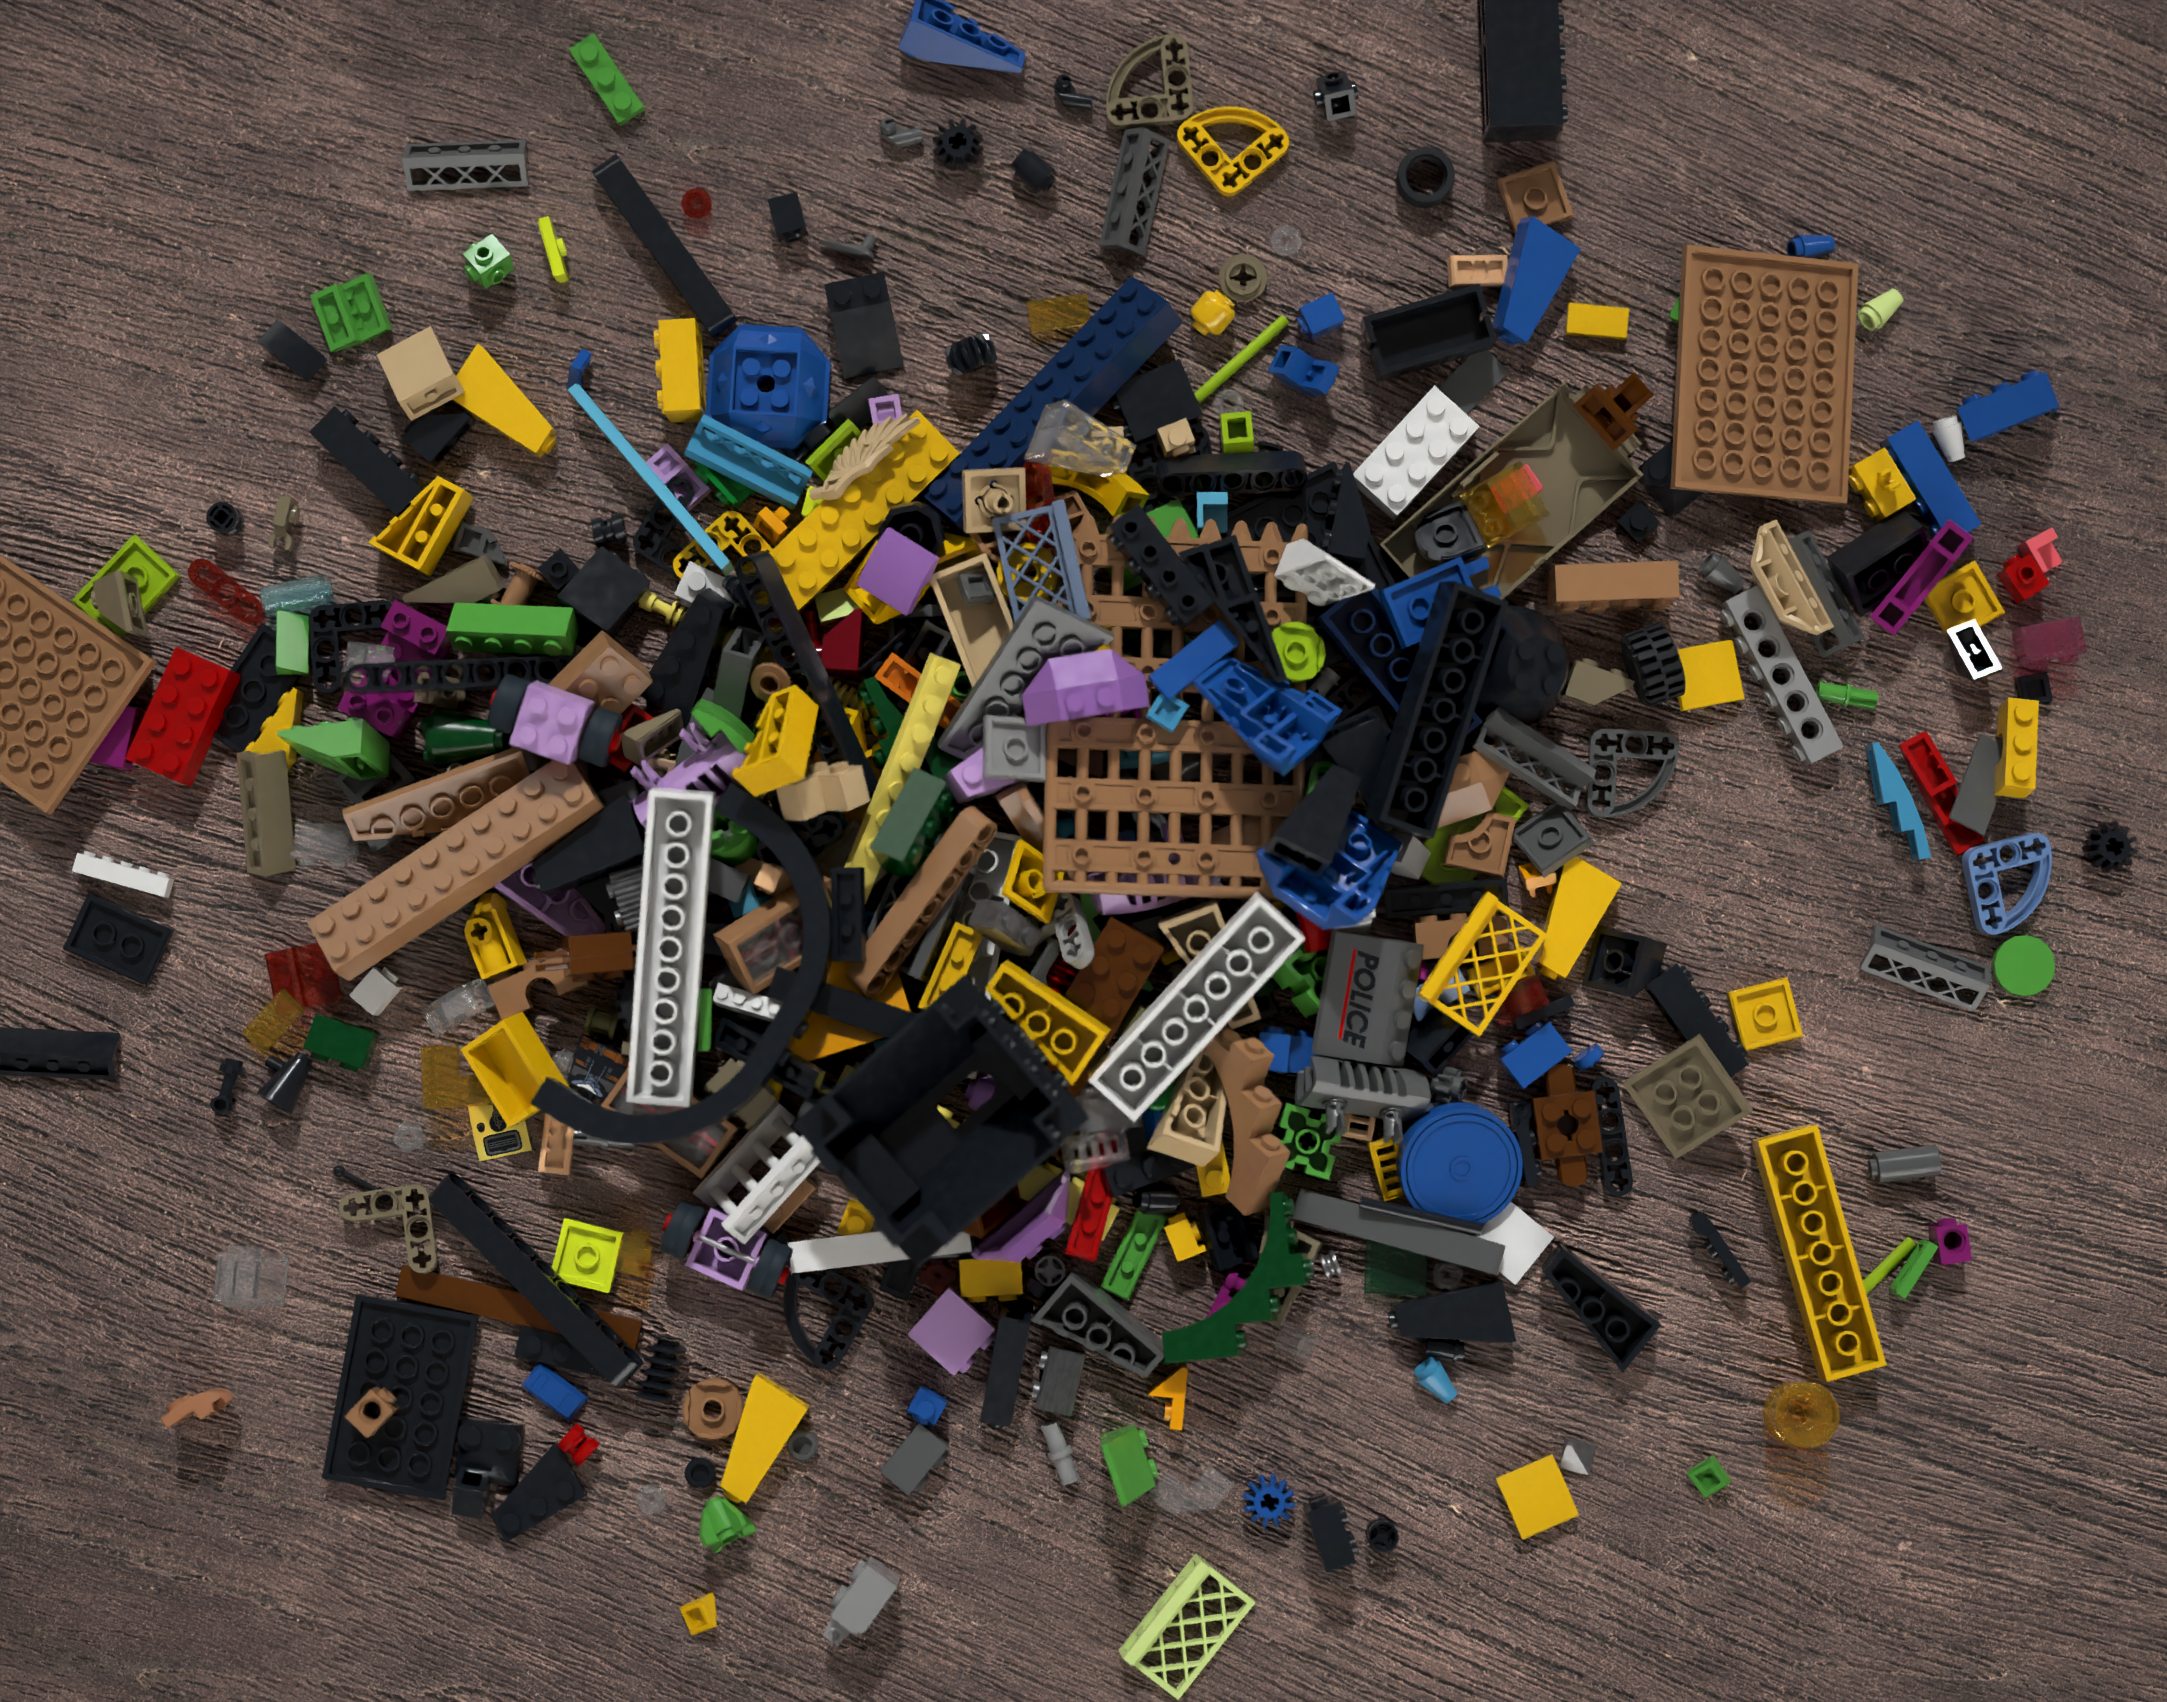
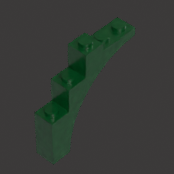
M875 676L863 680L857 687V698L861 707L867 709L871 717L870 727L872 732L881 739L872 747L873 752L871 755L877 769H881L883 772L904 716L886 697ZM932 737L919 770L941 779L964 760L939 749L937 743L939 740ZM1006 789L998 791L994 794L974 799L973 801L976 804L992 796H995L1005 791Z
M1270 1193V1222L1266 1243L1257 1266L1239 1292L1226 1305L1209 1317L1184 1328L1162 1332L1165 1364L1244 1356V1349L1248 1347L1246 1331L1241 1330V1324L1276 1321L1277 1314L1281 1313V1303L1279 1295H1274V1289L1310 1285V1278H1314L1312 1259H1307V1254L1294 1253V1248H1298V1235L1296 1229H1292L1290 1217L1295 1216L1293 1199L1288 1198V1193Z

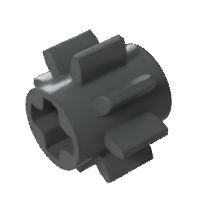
M1445 1066L1443 1072L1440 1071L1436 1077H1432L1430 1091L1437 1094L1436 1101L1448 1104L1455 1103V1099L1463 1100L1467 1092L1468 1080L1461 1077L1462 1070Z

